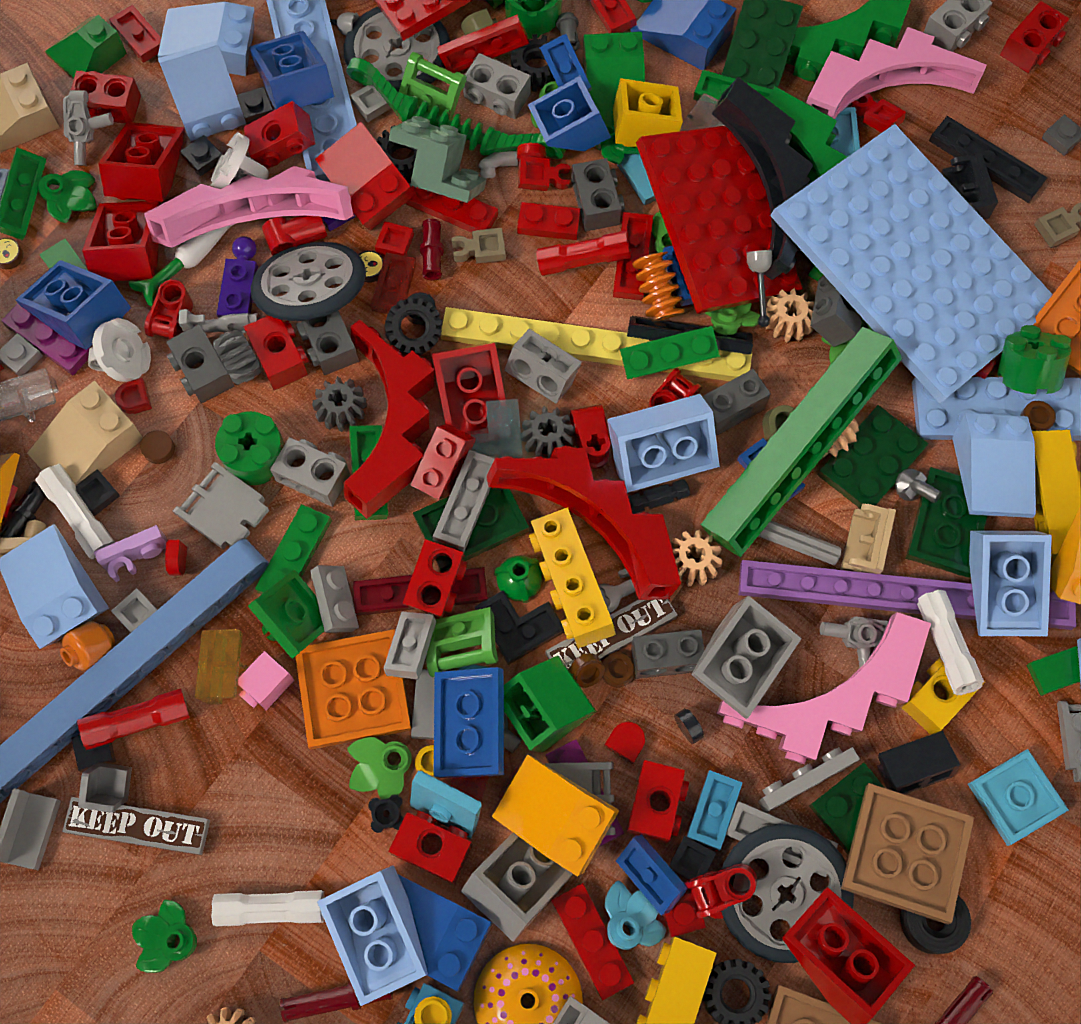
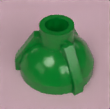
M522 555L506 559L494 571L500 592L503 590L510 600L522 601L523 603L529 602V599L538 593L542 585L540 562L536 558L531 559ZM516 568H523L525 573L521 576H516L513 571Z

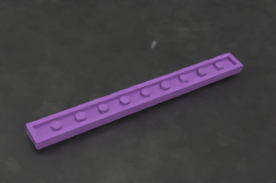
M742 560L740 563L738 595L742 596L749 595L761 598L921 614L917 605L919 602L918 598L925 593L944 590L955 612V618L976 620L973 590L970 583ZM1050 592L1048 628L1074 629L1076 627V603L1060 599L1055 592Z

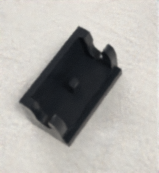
M981 151L951 159L952 166L944 168L941 174L983 219H989L998 204V200Z
M940 731L879 753L878 759L881 764L877 765V768L887 789L905 795L954 777L961 764L944 732Z

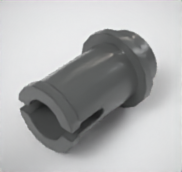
M565 12L559 15L556 27L560 31L561 36L567 34L574 51L580 48L577 33L578 18L571 12Z

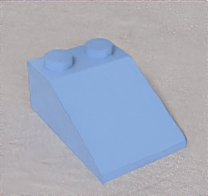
M218 2L168 9L158 58L217 40L228 73L246 77L250 55L249 47L252 44L254 34V7L230 2Z
M217 40L158 58L190 142L197 140L203 135L209 137L210 135L225 130H233L238 126L246 124Z
M965 413L952 439L969 514L1034 518L1036 515L1035 441L1028 416Z
M55 524L0 557V571L20 620L39 649L56 643L63 638L65 633L110 609Z
M970 531L969 565L979 636H1048L1052 535L1039 531Z
M394 865L317 901L360 1006L428 974L410 903Z

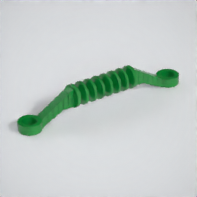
M352 58L346 69L347 74L354 81L363 85H373L402 122L412 119L413 116H419L430 120V124L440 127V125L453 126L458 129V133L467 135L466 141H470V151H474L477 145H480V155L482 156L496 152L517 151V147L524 143H538L545 146L546 156L553 159L563 158L567 150L547 146L541 133L508 135L490 126L484 134L482 133L483 123L478 122L476 127L472 129L471 118H467L464 124L461 125V114H456L451 121L450 110L446 109L439 116L438 105H434L432 110L428 112L429 103L423 101L418 108L417 97H410L397 92L378 69L364 59Z

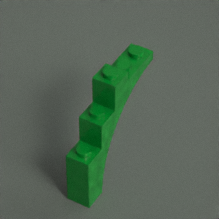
M869 0L856 11L838 20L816 26L797 27L787 59V64L795 66L793 75L807 81L816 82L831 51L859 61L867 39L894 47L911 0Z
M774 86L768 100L796 121L790 131V134L793 136L788 145L813 164L808 174L810 178L808 184H810L848 157L830 147L836 137L832 130L837 120ZM812 263L808 276L818 281L823 274Z

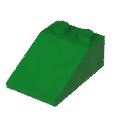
M642 32L584 34V73L592 88L589 93L605 125L614 126L613 106L620 78L645 82Z

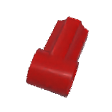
M303 215L290 220L276 217L266 221L262 226V231L272 256L287 248L297 247L298 245L328 237L320 216Z

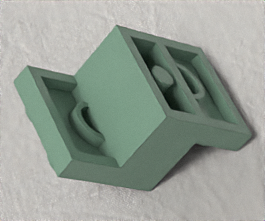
M413 116L412 119L403 121L401 124L391 128L388 141L417 149L410 185L466 203L485 190L487 179L478 176L479 173L471 169L459 170L467 135L458 133L457 128L449 125L437 127L431 125L430 120L419 116Z

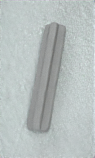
M770 521L759 534L761 538L832 565L838 562L842 552L839 546L774 521Z

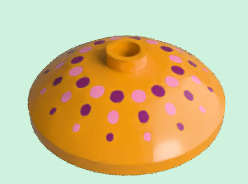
M520 944L509 947L496 954L486 964L477 980L474 991L476 1021L478 1024H553L570 996L583 1004L581 985L572 966L556 951L537 944ZM526 993H530L535 997V1004L530 1009H526L521 1005V997Z

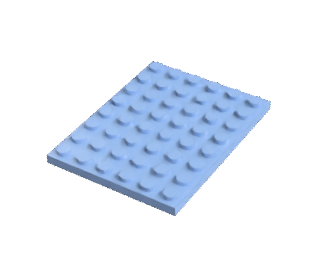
M896 124L889 127L776 207L770 215L875 332L894 340L903 358L901 362L939 404L1002 352L1005 338L1008 335L1021 331V327L1024 325L1036 323V315L1053 295Z

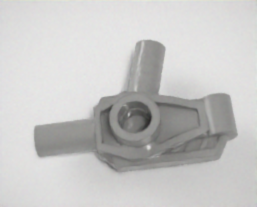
M70 90L69 95L63 98L64 136L69 139V142L74 143V165L87 166L86 143L94 140L93 134L95 129L114 125V119L111 113L91 118L87 108V91Z
M854 616L844 625L822 622L820 634L842 638V642H844L847 648L857 649L860 668L871 655L870 647L877 646L881 641L888 621Z

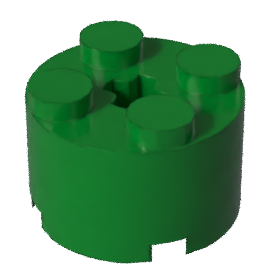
M505 0V16L507 19L518 14L528 38L532 39V34H537V38H539L542 34L556 27L559 15L562 14V0H526L524 2Z
M1022 326L1021 331L1014 332L1005 338L998 377H1003L1002 383L1005 386L1022 393L1036 394L1037 389H1047L1046 394L1059 391L1064 383L1072 351L1070 346L1071 339L1065 335H1052L1041 332V329L1037 326Z
M252 411L226 416L215 439V449L225 469L247 485H261L270 481L269 478L273 476L270 469L285 445L273 419L262 413Z

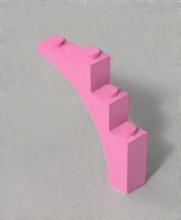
M907 27L897 49L869 39L859 61L831 51L808 96L806 104L836 119L838 114L853 101L867 93L889 86L933 84L952 87L974 94L987 65L932 45L934 36Z
M293 166L269 180L246 175L222 189L200 184L144 213L153 242L171 248L215 229L262 218L307 215L345 221L354 216L351 197L347 187L319 180L316 178L314 171Z
M898 612L892 615L881 641L868 660L847 681L824 695L805 702L782 706L757 705L747 719L722 700L717 714L724 716L723 723L741 729L744 723L756 727V734L773 740H776L777 735L782 736L778 749L786 752L785 758L805 765L806 759H817L827 723L832 724L830 730L851 736L852 731L860 732L863 730L873 695L877 696V703L896 708L897 703L904 704L908 702L931 623Z

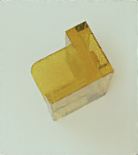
M202 630L195 698L207 704H222L223 698L236 697L239 673H244L249 668L240 662L243 635L240 630Z

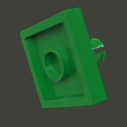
M292 570L248 605L250 610L263 624V634L265 635L268 631L271 633L266 638L271 641H277L292 659L324 632L317 597L295 570Z

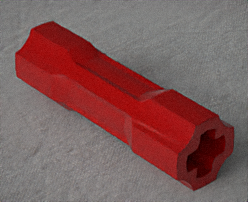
M627 230L585 241L538 248L536 251L539 271L542 276L600 262L628 259L632 256Z
M180 688L119 710L101 712L78 719L77 725L83 746L86 750L112 743L117 738L156 726L170 725L190 717Z

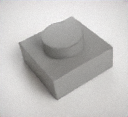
M367 85L350 95L352 104L367 122L391 109L373 85Z
M18 333L0 349V361L20 378L43 357L38 349Z
M137 588L111 610L130 632L134 631L157 611Z

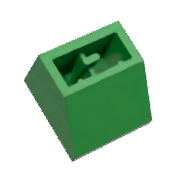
M555 656L524 670L504 684V712L530 751H546L597 712L560 656Z

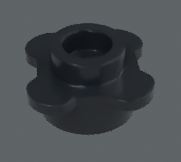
M391 795L389 799L380 800L379 798H373L370 800L368 808L371 811L373 820L371 822V829L374 832L381 833L384 829L392 827L399 830L404 819L401 816L400 807L403 801L400 796ZM385 810L390 812L389 817L383 815Z

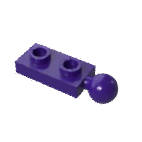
M241 236L235 239L232 244V252L236 259H225L216 314L218 318L228 314H251L253 303L251 284L258 270V264L256 261H250L257 251L256 244L250 237Z

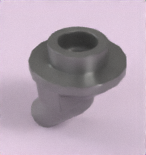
M915 469L903 470L896 479V492L903 500L913 501L923 496L936 503L942 493L925 483L927 477Z

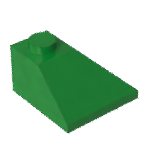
M100 15L89 17L45 51L47 56L73 79L76 70L85 72L96 71L102 74L127 54L118 32Z

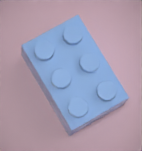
M701 394L607 419L616 474L620 481L625 482L627 493L720 467L713 411Z

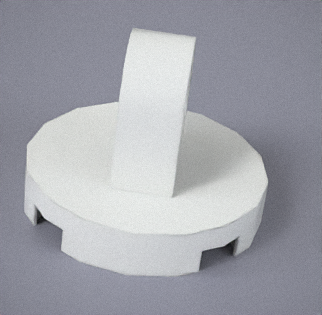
M237 132L227 144L231 148L227 150L225 155H221L211 178L212 187L222 189L229 185L232 179L239 180L246 175L265 180L268 179L269 171L266 167L245 156L250 141L248 137Z
M116 318L101 324L95 330L92 340L93 347L89 349L88 366L93 370L105 372L116 381L129 382L139 378L149 370L151 362L150 347L148 342H142L137 334L141 331L136 325L128 320Z

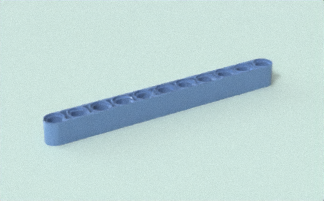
M242 539L232 545L0 745V803L12 793L14 788L20 787L72 741V737L80 734L77 725L78 719L107 711L264 573L269 562L247 539Z

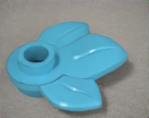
M616 881L612 884L605 899V908L610 917L607 927V935L610 942L624 950L634 948L638 944L650 947L659 943L667 931L666 927L656 920L659 912L640 890L632 895L621 881ZM623 924L629 928L630 936L624 933Z

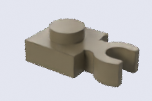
M1081 203L1076 204L1070 213L1064 207H1061L1037 219L1034 226L1050 248L1076 237L1081 229V216L1079 215Z
M502 228L472 231L473 239H467L463 236L451 238L453 248H464L462 251L453 252L455 262H464L470 256H475L476 264L506 260Z

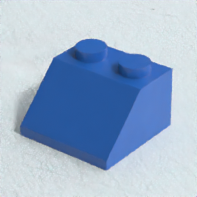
M581 76L528 104L537 126L549 147L585 152L611 137Z

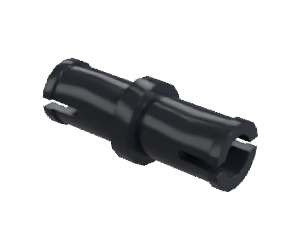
M32 481L18 504L12 505L9 510L11 514L0 529V538L20 537L26 528L27 522L36 519L35 513L47 497L38 483Z

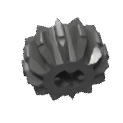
M235 329L231 332H226L213 341V347L232 382L237 385L244 382L247 383L261 373L260 363L241 331Z
M337 376L335 384L331 385L330 382L325 380L323 383L325 390L316 389L315 396L317 399L312 402L313 409L317 411L315 416L319 422H325V426L329 430L337 424L338 430L343 432L346 424L356 426L355 419H364L365 414L362 409L367 408V400L363 397V389L360 386L355 387L354 381L351 378L343 384L341 378Z
M544 406L540 415L532 410L530 420H524L522 423V428L525 431L521 433V441L526 442L525 450L527 453L536 451L535 457H542L543 454H547L548 458H550L555 447H572L574 440L571 436L575 434V427L569 425L570 417L568 415L560 417V409L558 407L552 413H548L547 407Z

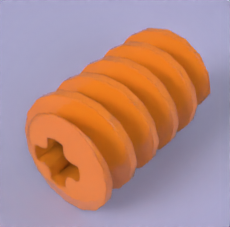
M668 252L647 255L633 263L635 269L642 270L636 275V279L645 282L639 287V291L648 294L642 299L643 305L652 306L645 311L646 317L655 318L652 322L673 318L685 312V309L675 308V304L680 302L682 297L672 296V292L677 290L679 285L669 284V280L676 276V272H666V268L673 264V260L663 259V256Z

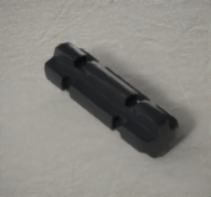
M681 479L672 482V486L665 484L643 491L644 495L641 496L639 493L628 496L632 514L645 511V507H648L650 510L672 503L674 498L681 500L689 497L690 490L687 482Z

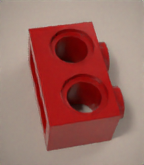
M1040 0L1008 37L1000 56L1029 73L1036 64L1041 66L1051 53L1050 48L1052 46L1057 48L1067 34L1064 28L1070 18Z
M76 70L70 90L87 91V108L91 118L111 113L116 123L126 124L127 122H134L141 94L133 77Z
M425 539L403 604L443 618L445 611L451 613L457 594L452 592L456 580H463L468 562L463 561L464 552ZM439 556L449 557L452 560L450 570L445 573L435 571L433 568L435 559ZM429 587H436L441 592L439 602L434 605H427L422 599L423 592Z

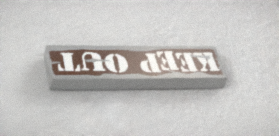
M668 599L637 600L610 615L616 635L579 649L574 638L566 639L546 650L545 654L548 659L560 656L569 670L573 661L579 656L593 653L600 660H603L609 654L630 645L634 636L648 635L675 620L678 615Z
M71 797L62 830L64 833L196 855L203 854L210 824L209 819L122 805L113 813L78 808L79 798Z

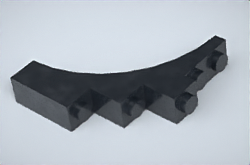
M737 77L722 93L711 114L732 132L747 151L763 182L772 213L776 207L808 185L810 181L808 174L813 164L788 145L793 136L790 134V131L796 121ZM771 217L772 236L770 250H772V264L764 272V275L773 280L781 273L787 274L794 267L797 261L794 256L800 248Z

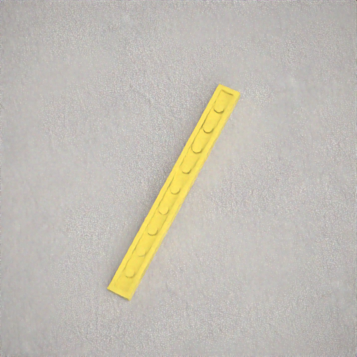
M449 307L445 309L441 329V340L473 345L495 342L496 348L512 350L528 329H531L578 360L624 366L620 349L653 341L627 337L625 332ZM719 350L720 357L676 368L681 370L682 375L731 381L750 371L752 354ZM675 368L664 370L661 372L671 373Z

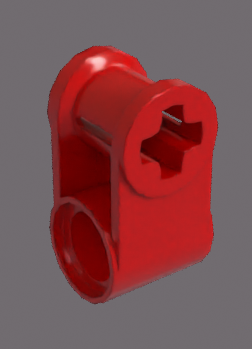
M167 280L158 288L152 308L146 316L144 324L145 335L149 337L158 335L172 339L184 332L179 325V310L187 309L191 312L193 301L180 281ZM181 296L177 301L171 302L174 297Z
M675 368L667 376L663 384L652 394L648 408L697 395L701 392L702 386L699 383L693 384L681 375L680 369Z
M599 404L570 410L571 425L575 427L574 437L577 440L578 448H586L592 469L604 467L609 460L611 442L603 406Z
M741 863L716 872L712 871L702 874L684 883L687 888L691 889L697 904V917L703 918L751 898L756 890L757 875L750 866ZM735 873L745 874L750 880L751 885L746 891L735 890L730 882L731 876Z

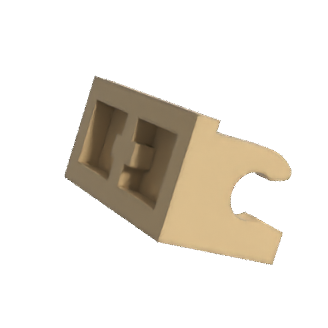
M862 504L861 509L855 508L840 570L881 574L885 564L896 512L895 509H886L871 504Z

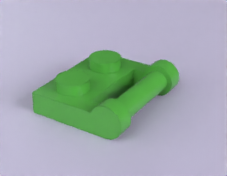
M412 52L407 61L399 92L410 97H417L418 108L423 101H427L429 103L428 112L432 110L434 105H438L439 116L446 109L450 110V120L452 121L467 77L460 72L452 73L424 60L423 55ZM417 72H424L450 84L448 92L416 78Z
M490 607L436 619V625L426 655L427 669L431 677H435V672L448 671L483 662L486 665L498 662L495 647L494 614ZM482 644V649L441 658L442 653Z

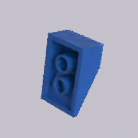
M653 0L638 19L637 25L632 27L631 32H642L643 40L700 70H705L732 33L737 8L721 0Z
M304 31L249 47L250 54L275 109L291 101L295 102L299 107L310 104L320 105L326 102L327 99L335 97L327 65Z
M62 260L58 261L16 299V302L67 341L86 350L93 346L92 340L95 330L101 324L116 318L122 319L131 309L112 280Z
M398 874L410 903L428 972L427 976L460 992L493 925L492 922Z

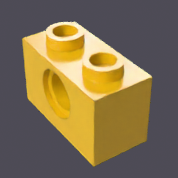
M941 657L926 670L930 677L923 684L920 681H916L913 684L908 702L901 707L930 735L940 732L977 692L955 695L946 676L945 666ZM934 685L941 686L946 691V700L936 696Z

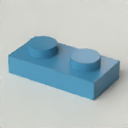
M709 770L686 837L720 851L743 782Z

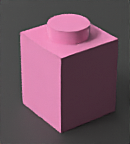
M264 651L235 682L243 689L239 695L250 706L254 708L257 704H260L267 710L294 682V679Z

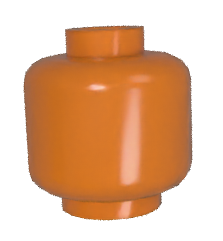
M88 621L64 634L62 639L63 648L60 649V654L68 666H74L78 670L87 671L113 649L115 639L106 625Z

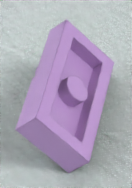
M155 525L99 549L94 554L97 562L115 582H118L120 578L117 572L120 567L127 566L128 571L132 575L136 574V566L132 561L156 557L166 548V542L168 541L160 528Z

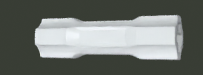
M61 464L49 466L39 473V476L35 479L47 498L56 504L74 530L76 540L90 559L96 558L95 551L115 543L104 525L95 519L76 491V485Z
M936 590L925 593L918 598L919 602L917 605L923 620L931 623L930 632L944 663L945 673L955 695H964L977 691L983 687L982 683L984 680L975 659L970 655L946 591Z
M295 891L292 893L249 895L242 893L214 894L211 914L213 926H240L252 923H323L324 917L317 901L325 898L324 891Z

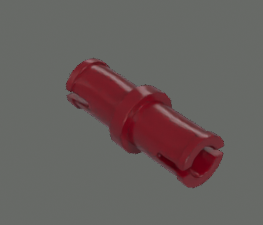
M431 218L422 222L423 243L420 245V254L423 256V278L434 281L442 277L441 256L444 254V245L441 243L440 221Z

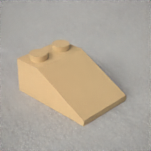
M27 63L0 74V153L60 128L40 85Z
M93 381L65 404L27 454L42 471L49 466L61 464L77 486L97 469L100 473L141 442L143 437L130 419L104 390Z

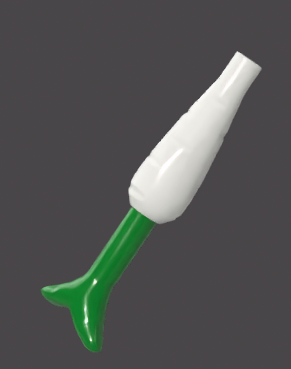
M233 225L215 229L185 241L176 249L175 259L154 277L141 281H129V286L135 291L142 292L147 304L152 307L160 285L170 280L182 268L190 269L195 267Z

